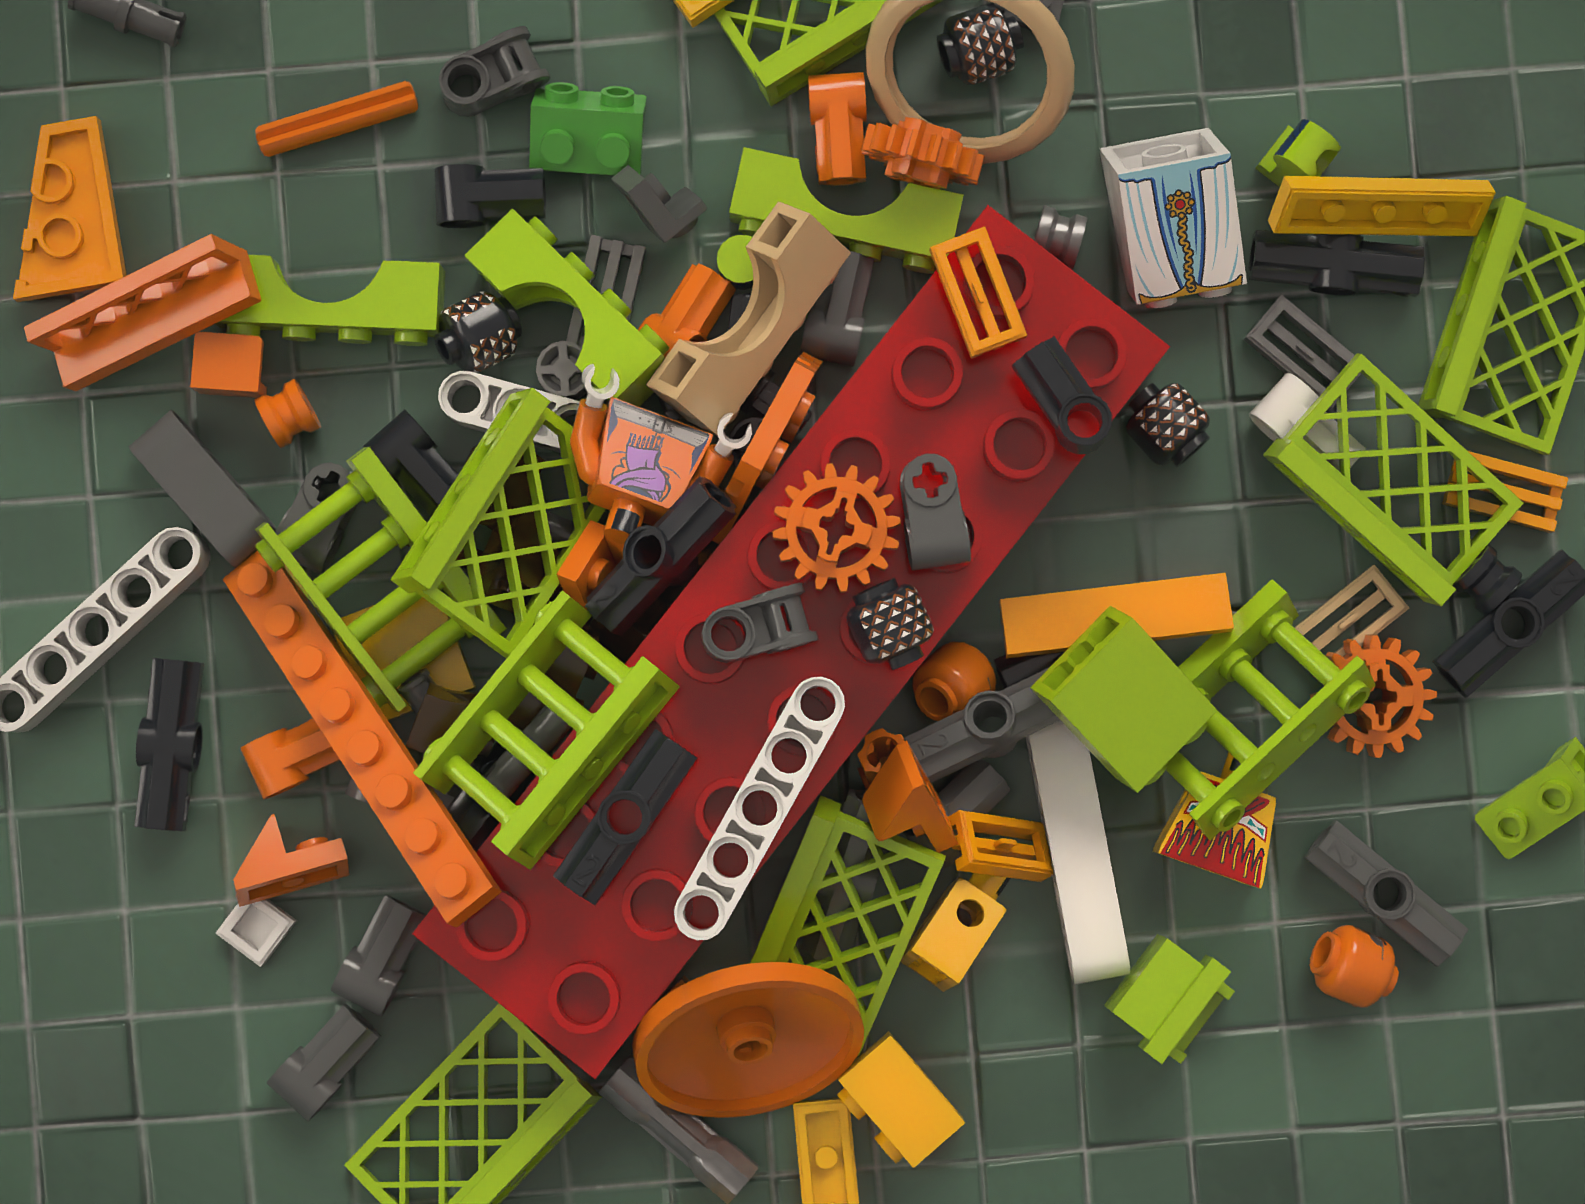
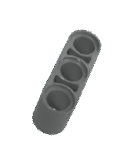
M172 409L128 446L138 461L233 567L236 568L256 550L254 545L262 540L255 531V528L265 522L276 532V526Z

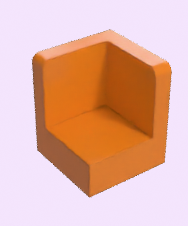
M212 332L195 333L190 387L200 394L258 398L266 394L267 387L261 383L263 339L253 335Z

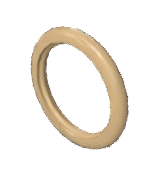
M886 0L871 24L865 47L866 73L875 100L891 124L898 125L899 120L905 121L906 117L921 119L930 123L908 104L898 88L893 72V50L897 35L906 20L918 9L936 0ZM986 0L999 4L1017 15L1032 30L1042 47L1047 64V84L1042 101L1032 116L1018 128L1002 135L985 138L961 136L960 143H963V147L976 149L978 154L985 156L983 164L1006 161L1035 149L1054 133L1068 112L1074 92L1075 64L1065 33L1053 13L1040 0Z

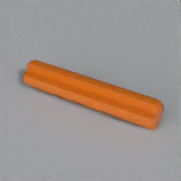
M403 81L260 125L255 129L256 139L264 156L271 157L416 112L418 110V100L412 84L409 81Z

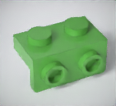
M555 82L547 84L545 88H537L531 103L529 168H543L544 171L616 175L629 165L641 175L644 115L647 96L634 94L632 89L622 86H609L601 89V92L581 91L578 86L571 83Z

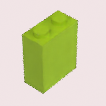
M1109 606L1030 687L1117 780L1137 793L1144 786L1154 783L1163 775L1167 768V762L1184 745L1190 744L1199 738L1206 729L1207 721L1218 711L1132 617L1112 606Z

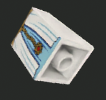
M1209 128L1099 148L1126 288L1136 305L1144 303V306L1147 308H1161L1176 303L1177 297L1198 293L1199 296L1205 298L1219 297L1229 294L1233 286L1247 284L1231 154Z

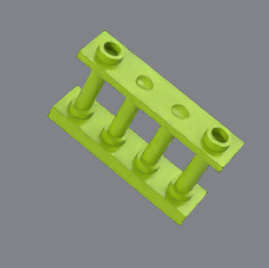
M364 447L346 460V463L353 470L352 473L346 476L348 483L279 535L274 532L268 523L263 522L255 528V531L262 540L254 546L275 573L282 567L285 568L364 671L366 676L361 680L378 706L382 707L388 703L392 709L399 712L407 704L395 689L462 637L466 636L470 639L474 635L450 618L381 671L361 644L421 599L422 596L416 592L408 593L401 587H398L348 626H346L326 600L395 546L402 549L409 544L412 547L427 524L371 448ZM375 499L387 515V518L380 522L383 528L312 581L291 553L362 500L367 504ZM460 566L450 568L438 589L440 591L443 589L447 596L455 602L473 599L467 575ZM486 603L490 627L501 634L507 628L489 604ZM474 606L464 607L476 616Z
M1273 579L1232 616L1234 624L1232 632L1213 634L1178 667L1210 702L1211 698L1228 682L1236 681L1282 724L1269 739L1257 748L1228 719L1217 711L1207 721L1205 730L1241 763L1217 787L1179 751L1167 762L1166 771L1199 802L1189 814L1201 832L1210 841L1220 831L1225 832L1233 828L1243 817L1245 808L1342 716L1351 714L1362 707L1370 695V690L1376 685L1365 662L1361 658L1356 656L1341 670L1292 626L1293 621L1299 614L1288 593ZM1277 642L1324 685L1300 709L1251 665L1252 660L1268 644Z
M563 590L554 601L546 604L539 611L533 627L447 732L430 744L424 753L423 761L413 772L420 780L445 795L454 784L458 785L501 823V830L491 842L505 855L530 870L680 688L676 682L644 656L640 658L635 666L629 668L586 633L582 627L592 615ZM566 647L614 685L613 693L595 713H590L545 675V672ZM529 692L577 732L576 738L558 759L554 760L507 720ZM491 738L496 740L539 777L537 786L521 805H515L470 765Z

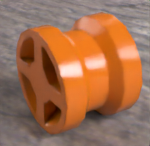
M296 379L286 382L282 391L274 396L264 394L254 399L266 427L281 449L292 443L294 435L302 431L312 433L321 428L313 407Z

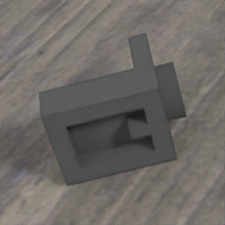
M627 165L611 178L645 226L664 243L671 238H678L688 233L697 224L698 216L707 209L702 199L687 187L680 189L670 197L663 185L651 172L643 177Z

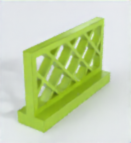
M752 0L748 15L726 11L722 8L713 16L754 76L760 91L772 107L808 84V75H823L864 50L871 24L886 0H812L831 4L827 21L817 27L795 24L801 0H792L787 22L758 17L761 0ZM936 0L921 7L906 20L905 24L943 0ZM839 6L848 7L838 13ZM735 24L745 26L743 36L741 35ZM754 28L784 33L780 50L759 62L750 48ZM792 35L801 36L791 42Z
M1503 196L1492 200L1478 235L1474 236L1418 406L1435 419L1445 418L1536 453L1550 455L1585 350V296L1581 288L1585 287V278L1577 281L1565 255V252L1579 245L1585 247V231L1525 208L1527 204L1509 196ZM1524 224L1541 230L1551 252L1527 262L1519 245ZM1558 237L1571 242L1561 246ZM1554 258L1566 288L1544 298L1531 269ZM1513 260L1517 268L1509 272ZM1520 275L1533 304L1510 315L1501 293L1506 281ZM1570 294L1579 315L1575 327L1560 334L1547 305ZM1537 311L1549 340L1526 351L1513 322ZM1496 312L1499 321L1491 324ZM1503 327L1515 357L1492 368L1483 347L1487 335ZM1571 338L1567 349L1564 341ZM1553 347L1562 367L1557 380L1542 386L1530 358ZM1519 364L1532 392L1508 403L1496 374ZM1478 365L1482 373L1474 377ZM1485 380L1498 409L1483 417L1464 411L1463 408L1470 387ZM1553 391L1551 400L1549 401L1546 394ZM1533 400H1536L1544 417L1538 438L1523 433L1513 414V410ZM1502 416L1506 426L1493 422V420Z
M1356 353L1283 439L1277 438L1263 454L1268 461L1426 603L1441 607L1456 591L1452 586L1524 504L1360 353ZM1361 372L1375 385L1376 409L1347 411L1346 388ZM1386 396L1399 408H1387ZM1336 400L1337 412L1325 413ZM1406 414L1415 422L1416 447L1388 448L1387 415ZM1376 416L1378 449L1349 451L1348 418ZM1337 419L1339 452L1318 453L1303 437L1318 420ZM1427 434L1439 445L1427 446ZM1447 451L1456 460L1457 484L1429 485L1428 453ZM1417 454L1418 486L1390 488L1389 455ZM1378 456L1379 489L1359 490L1351 483L1350 458ZM1339 459L1340 472L1327 460ZM1467 471H1469L1479 482L1468 483ZM1488 489L1503 504L1488 521L1470 522L1468 490ZM1457 491L1458 523L1431 525L1429 493ZM1419 494L1420 526L1399 527L1392 520L1391 495ZM1380 496V508L1368 497ZM1480 529L1470 541V530ZM1459 531L1460 553L1447 568L1443 567L1432 557V532ZM1420 533L1421 546L1408 534Z
M534 388L510 394L391 578V581L406 592L418 593L505 658L510 655L532 628L537 614L547 604L560 582L556 574L589 521L592 520L598 523L606 510L605 508L590 504L584 513L583 503L589 501L587 496L581 497L576 464L570 446L573 426L549 409L547 406L550 400ZM542 424L558 435L562 459L537 463L533 438ZM523 455L525 465L515 467ZM563 465L569 499L545 503L539 469ZM526 472L532 505L507 509L504 483L510 474ZM494 501L495 512L486 513ZM570 505L575 529L568 540L552 543L546 509ZM534 512L540 545L515 550L509 516ZM497 518L503 552L478 557L473 532L480 521ZM464 548L465 559L455 561ZM562 548L555 559L553 549ZM541 552L545 577L538 587L522 590L516 556ZM504 558L510 592L485 597L479 563ZM467 565L473 599L455 602L440 591L438 586L450 568ZM533 595L525 607L524 596ZM512 599L516 623L507 637L504 638L490 627L486 603ZM474 606L476 616L464 607Z
M820 796L750 963H788L790 958L792 963L807 965L821 970L837 966L843 982L852 990L859 1004L864 1026L861 1052L946 856L898 835L884 841H878L871 824L841 812L842 804ZM843 832L866 840L874 858L846 868L837 848ZM881 847L891 852L883 854ZM908 858L928 867L922 882L899 890L888 864ZM832 860L836 872L825 875ZM879 868L890 894L862 903L851 878ZM841 881L852 907L825 916L817 899V892L821 888ZM915 896L911 908L908 910L904 900ZM895 904L903 926L900 931L878 939L867 913ZM811 909L815 920L804 924ZM857 917L868 942L841 952L830 926ZM820 930L832 956L804 964L796 946L797 939ZM893 946L890 956L887 959L883 949ZM874 953L882 974L878 980L857 987L846 962ZM872 994L866 1007L862 997Z
M498 1003L344 1166L381 1204H409V1188L439 1187V1204H501L602 1096L587 1081H583L531 1028ZM502 1020L518 1034V1058H488V1035ZM527 1044L540 1057L527 1058ZM478 1046V1059H466ZM527 1064H548L564 1080L547 1098H527ZM478 1065V1099L449 1100V1075L458 1066ZM488 1065H518V1098L488 1099ZM439 1087V1100H426ZM488 1105H518V1129L508 1139H488ZM527 1105H540L527 1118ZM439 1106V1140L410 1141V1116L419 1107ZM449 1106H478V1140H449ZM400 1128V1141H387ZM478 1146V1171L468 1181H448L449 1147ZM488 1146H501L488 1159ZM400 1147L399 1182H380L364 1164L380 1148ZM410 1147H439V1181H409ZM448 1187H462L448 1201ZM386 1188H399V1201Z

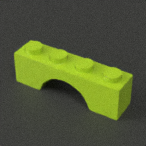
M743 147L729 216L730 222L740 224L739 232L754 236L779 201L810 213L842 245L848 247L849 251L872 258L874 262H880L882 255L903 259L902 267L915 272L933 274L936 271V267L929 249L934 245L955 238L964 194L908 183L899 197L884 209L868 215H844L825 207L810 193L802 177L799 159Z
M512 208L464 256L478 273L502 297L506 298L516 310L541 301L562 302L580 310L584 320L585 336L582 350L575 364L576 367L583 373L588 365L594 364L595 370L591 384L596 389H601L608 385L611 370L614 368L619 377V388L612 397L640 407L654 393L646 384L665 359L663 355L670 349L669 346L647 324L638 331L626 319L632 311L610 288L600 294L589 283L595 275L573 252H570L563 258L552 247L558 239L536 216L527 223Z
M248 255L262 301L216 323L218 327L226 328V334L260 337V330L282 331V339L316 341V332L338 333V341L354 344L372 343V335H393L395 344L428 345V337H434L440 333L439 316L441 311L444 310L446 271L440 263L383 260L374 279L360 293L343 301L321 303L305 299L294 293L288 286L280 265L271 256Z

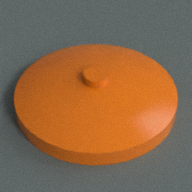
M750 963L705 974L679 986L660 999L645 1014L636 1029L632 1044L633 1057L641 1086L650 1097L660 1104L678 1112L702 1117L729 1118L750 1116L774 1111L800 1102L836 1081L858 1056L863 1044L864 1026L859 1004L849 986L836 976L824 970L797 963Z

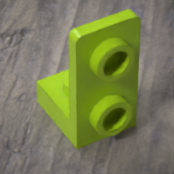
M1576 737L1572 738L1557 748L1545 767L1477 812L1475 821L1504 858L1512 859L1585 811V748Z

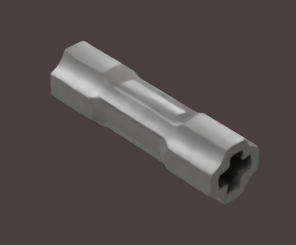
M631 1054L598 1092L630 1121L638 1123L692 1170L698 1180L726 1204H729L758 1170L759 1165L727 1137L719 1135L700 1117L670 1109L650 1097L638 1080L634 1057Z

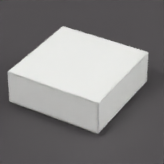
M269 899L241 907L237 904L216 934L258 966L262 967L297 920Z

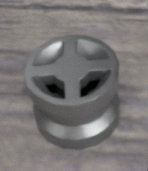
M1044 205L1034 241L1073 270L1088 217L1078 214L1071 218L1059 215L1055 208Z
M559 341L551 343L541 352L537 359L536 373L538 381L546 392L573 400L580 399L588 393L582 383V373L575 365L582 350L581 346L574 342Z

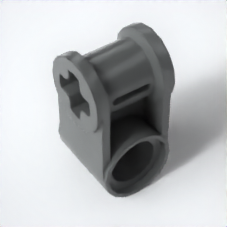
M519 26L504 31L486 43L452 57L444 64L440 70L439 84L444 102L450 111L459 116L470 117L478 115L507 100L527 95L550 81L551 77L548 70L540 68L528 43L531 34L526 26ZM511 55L515 56L522 71L517 69ZM463 75H471L476 77L481 82V85L472 96L459 97L451 91V85L454 80Z
M923 454L916 457L904 467L900 475V491L905 517L903 520L904 535L911 570L970 562L969 533L965 514L961 508L957 475L953 465L946 458L938 454ZM923 465L929 466L932 475L942 476L943 484L934 489V498H928L924 488H914L913 479L922 474Z
M331 462L321 463L313 467L306 475L292 506L287 510L275 533L279 535L327 498V495L320 490L321 484L325 480L333 483L340 476L338 485L342 487L348 483L346 476L351 472L341 465ZM357 505L291 553L297 562L320 575L325 572L340 547L344 531Z
M803 583L767 591L751 597L752 599L721 607L713 611L705 620L701 632L702 645L706 653L714 660L729 663L764 653L773 654L819 640L817 632L809 629L800 598L805 592ZM780 606L784 608L790 632L786 630ZM722 619L737 621L745 632L743 645L734 651L719 649L711 638L712 627Z

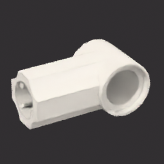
M1286 373L1249 413V417L1272 441H1275L1277 438L1283 439L1319 396L1298 377L1291 373ZM1334 419L1318 420L1303 437L1318 453L1339 452L1338 426ZM1349 434V451L1366 450L1363 445ZM1350 458V468L1359 458ZM1339 459L1327 460L1340 472Z

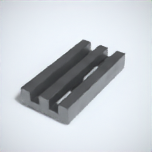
M591 234L584 264L594 275L600 252L610 253L600 294L608 288L612 291L614 290L621 256L631 258L622 301L632 311L646 247L636 244L634 246L624 244L623 241L614 239L611 241ZM595 276L589 281L592 286ZM575 307L566 341L574 342L583 347L584 336H581L584 320L581 311ZM631 314L626 318L629 322Z
M1281 294L1243 340L1284 374L1291 373L1320 396L1326 388L1267 340L1263 333L1266 330L1329 383L1339 373L1275 320L1281 313L1343 366H1346L1355 355ZM1360 372V373L1354 378V380L1348 385V387L1346 388V391H1347V390L1350 388V386L1356 381V379L1361 375V372ZM1335 400L1334 403L1328 408V411L1331 410V409L1335 406L1336 400Z

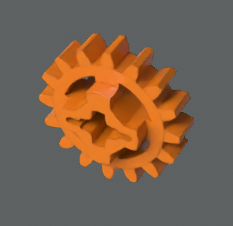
M906 117L905 121L899 120L898 125L892 124V127L882 123H876V125L869 123L861 148V153L869 156V159L884 162V166H886L884 175L887 177L936 189H946L947 185L953 184V182L964 186L969 184L977 185L985 158L984 155L978 154V150L963 147V143H960L962 134L910 117Z
M833 463L826 464L824 479L817 480L809 470L803 472L806 487L802 491L790 485L785 488L786 495L793 502L790 507H775L774 515L785 520L786 527L772 531L773 539L788 541L789 545L779 555L781 562L796 559L800 563L794 574V578L798 581L806 577L809 572L817 575L815 586L818 591L823 590L828 579H835L840 593H845L848 587V578L856 576L857 580L864 587L870 584L867 569L871 565L882 571H885L889 566L884 557L880 555L882 549L897 550L899 545L897 540L887 536V530L900 526V517L886 516L884 511L892 504L894 497L892 494H887L877 498L873 492L877 487L879 479L874 475L864 484L856 481L858 470L857 466L851 465L845 477H837ZM837 489L834 500L819 509L803 507L813 496L827 490ZM857 495L872 510L876 521V528L862 523L854 509ZM844 502L846 503L844 516H846L845 526L853 529L852 536L842 535L838 544L834 545L832 554L828 555V531L820 528L819 525L821 521L831 522L835 513L839 512L841 503ZM796 529L813 536L819 547L816 562L803 551L797 538ZM854 547L870 550L860 561L850 566L836 568L839 556Z
M1365 635L1363 648L1354 639L1344 640L1343 646L1346 655L1341 656L1337 653L1328 652L1325 656L1341 670L1356 656L1361 658L1376 684L1370 692L1374 691V688L1382 689L1383 695L1381 700H1375L1373 704L1364 703L1362 707L1353 712L1357 716V726L1361 727V731L1355 729L1342 716L1333 725L1334 727L1330 730L1327 738L1331 742L1339 743L1348 737L1346 751L1356 755L1362 751L1365 743L1368 755L1374 758L1382 757L1384 744L1392 752H1403L1404 746L1401 738L1405 735L1411 739L1419 740L1422 734L1415 726L1418 719L1432 721L1434 717L1431 712L1423 708L1424 700H1431L1437 697V691L1423 688L1422 683L1433 674L1430 668H1415L1413 666L1420 655L1417 650L1408 649L1399 654L1401 640L1389 637L1383 644L1382 649L1378 635ZM1386 661L1393 664L1400 671L1406 684H1399L1390 675V665H1387ZM1316 693L1310 694V699H1311ZM1403 706H1406L1400 719L1391 726V719Z

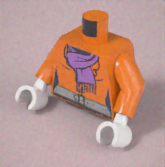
M590 364L582 373V383L588 395L586 399L580 400L570 438V446L579 478L588 484L587 500L591 504L610 510L603 534L612 541L625 544L630 533L636 528L641 527L642 523L654 526L699 476L711 480L719 487L734 461V456L731 454L733 449L741 448L750 441L752 424L748 425L746 433L742 438L730 439L724 432V426L729 422L733 413L725 414L720 419L717 429L719 441L717 444H710L713 437L711 433L612 397L619 388V377L614 368L611 370L610 381L606 387L601 389L593 388L591 386V379L594 375L595 366ZM610 398L607 404L603 403L604 399Z

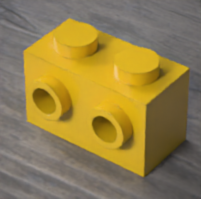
M889 1031L860 1055L845 1073L838 1077V1081L844 1088L837 1093V1096L858 1120L866 1114L881 1130L874 1139L896 1164L902 1158H905L914 1168L965 1124L960 1113Z

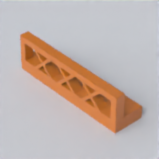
M209 234L25 326L24 330L29 343L54 352L63 387L78 391L262 300L247 250L213 234Z

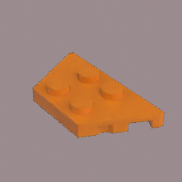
M804 351L791 367L724 491L736 505L734 509L736 515L713 538L712 541L717 544L722 542L734 526L754 487L757 486L764 489L774 476L790 445L782 441L781 438L792 443L816 397L807 392L823 361Z

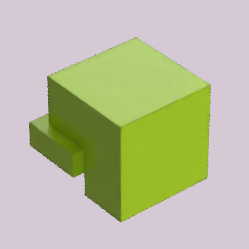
M1157 934L1131 968L1130 975L1125 976L1104 1006L1144 1036L1138 1047L1163 1064L1166 1058L1170 1056L1181 1064L1187 1057V1054L1184 1053L1186 1048L1224 998L1229 1000L1235 991L1224 983L1231 971L1213 957L1205 955L1198 962L1171 940Z

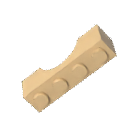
M779 201L746 245L753 268V288L749 303L741 318L730 330L713 340L691 342L679 339L646 384L647 387L688 422L718 436L717 429L720 419L725 414L733 413L729 422L724 426L725 429L736 418L743 402L759 380L769 372L774 359L792 334L802 326L807 313L825 288L836 279L840 267L851 254L810 213Z

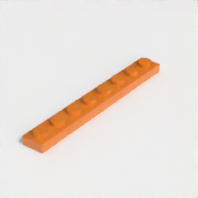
M256 551L222 580L446 923L457 928L502 892L433 787L413 774L418 767L417 763L304 593L284 567L275 573L259 552Z

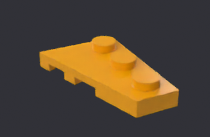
M97 116L41 125L30 190L33 196L27 229H24L21 245L23 257L19 280L16 279L13 300L17 302L103 288L127 276L101 120Z

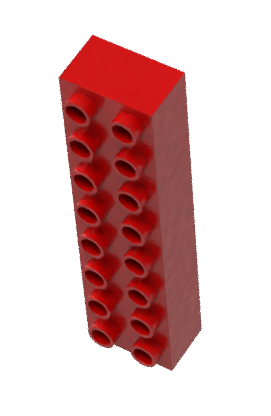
M989 205L986 206L966 233L985 226L1027 337L1017 342L1008 343L999 349L987 351L971 359L936 270L625 663L629 668L633 667L644 656L676 682L680 688L531 870L505 855L491 842L501 830V823H499L476 853L502 892L457 928L447 924L434 905L412 933V935L594 1079L597 1078L645 1014L703 943L704 940L689 938L679 930L674 916L677 900L794 690L801 682L811 677L830 679L840 687L844 695L845 708L841 719L751 880L1086 455L1067 451L1059 443L1056 430L1012 369V364L1041 342L1055 336L1094 394L1107 403L1113 420L1170 348L1167 343ZM977 243L970 245L967 249L1000 333L1009 330L1010 328ZM955 252L949 253L947 259L978 339L980 341L988 338ZM1076 411L1067 418L1069 429L1076 436L1089 438L1099 431L1097 418L1090 412ZM923 454H938L946 458L953 465L957 475L961 508L965 514L969 533L970 562L911 570L904 535L903 520L905 517L900 491V475L904 467L916 457ZM833 463L837 477H845L851 465L857 466L858 476L856 481L862 484L875 475L879 479L877 487L873 492L877 498L887 494H892L894 497L892 504L884 510L886 516H897L901 520L900 526L887 530V536L899 542L897 550L882 549L880 553L889 565L887 569L882 571L871 565L867 569L870 584L865 587L857 580L856 576L848 578V587L845 593H840L835 579H828L823 590L818 591L815 586L817 575L809 572L806 577L799 581L794 578L800 563L796 559L781 562L779 555L784 549L789 547L788 541L774 540L772 533L776 529L786 527V521L774 515L775 507H790L793 503L786 495L785 488L790 485L802 491L806 487L803 472L807 470L817 480L824 479L826 464ZM924 465L922 466V474L913 479L914 488H924L928 498H934V489L943 484L942 476L932 475L929 466ZM837 489L827 490L813 496L803 507L819 509L834 500ZM857 495L854 509L862 523L876 528V521L872 510ZM844 502L841 503L839 512L835 513L831 522L821 521L819 525L820 528L828 531V555L832 554L834 545L838 544L842 535L852 536L853 529L845 526L846 516H844L846 503ZM796 529L797 538L803 551L816 562L819 547L813 536ZM858 547L848 550L839 556L836 568L850 566L860 561L870 550ZM891 578H896L898 585L910 584L917 589L934 627L933 635L930 639L920 645L924 656L895 670H891L888 661L876 664L865 661L846 619L848 611L855 606L852 598L854 595ZM803 583L805 592L800 598L809 629L817 632L819 640L773 654L764 653L729 663L714 660L706 653L702 645L701 632L705 620L713 611L721 607L752 599L751 597L767 591ZM780 606L786 630L790 632L784 608ZM722 619L712 627L711 638L719 649L734 651L743 645L745 632L737 621ZM609 683L588 710L590 713H595L613 693L614 685ZM813 687L802 696L800 702L801 710L810 720L823 721L833 714L835 699L827 689ZM574 729L553 754L552 758L554 760L560 758L576 738L577 732ZM657 729L698 759L598 903L593 905L564 886L553 875L597 813L602 801L611 793L653 731ZM794 739L779 741L774 746L771 754L774 766L780 772L786 774L799 771L805 765L807 758L804 746ZM538 776L530 783L515 802V805H521L537 786ZM763 790L754 791L745 798L743 813L751 823L766 825L776 816L777 802L769 792ZM623 799L612 806L609 820L617 832L631 834L639 828L642 822V813L640 807L635 802ZM725 843L716 850L714 865L722 875L736 877L746 870L748 855L740 845ZM699 895L689 899L685 907V916L692 926L705 929L717 922L719 910L714 900L710 897Z

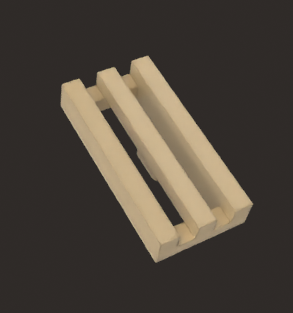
M1372 565L1294 628L1302 635H1305L1371 581L1378 589L1311 642L1318 650L1324 648L1385 598L1392 607L1352 638L1361 647L1363 646L1365 635H1377L1406 612L1409 606L1379 569ZM1344 646L1338 649L1335 653L1341 656L1346 655L1344 651Z

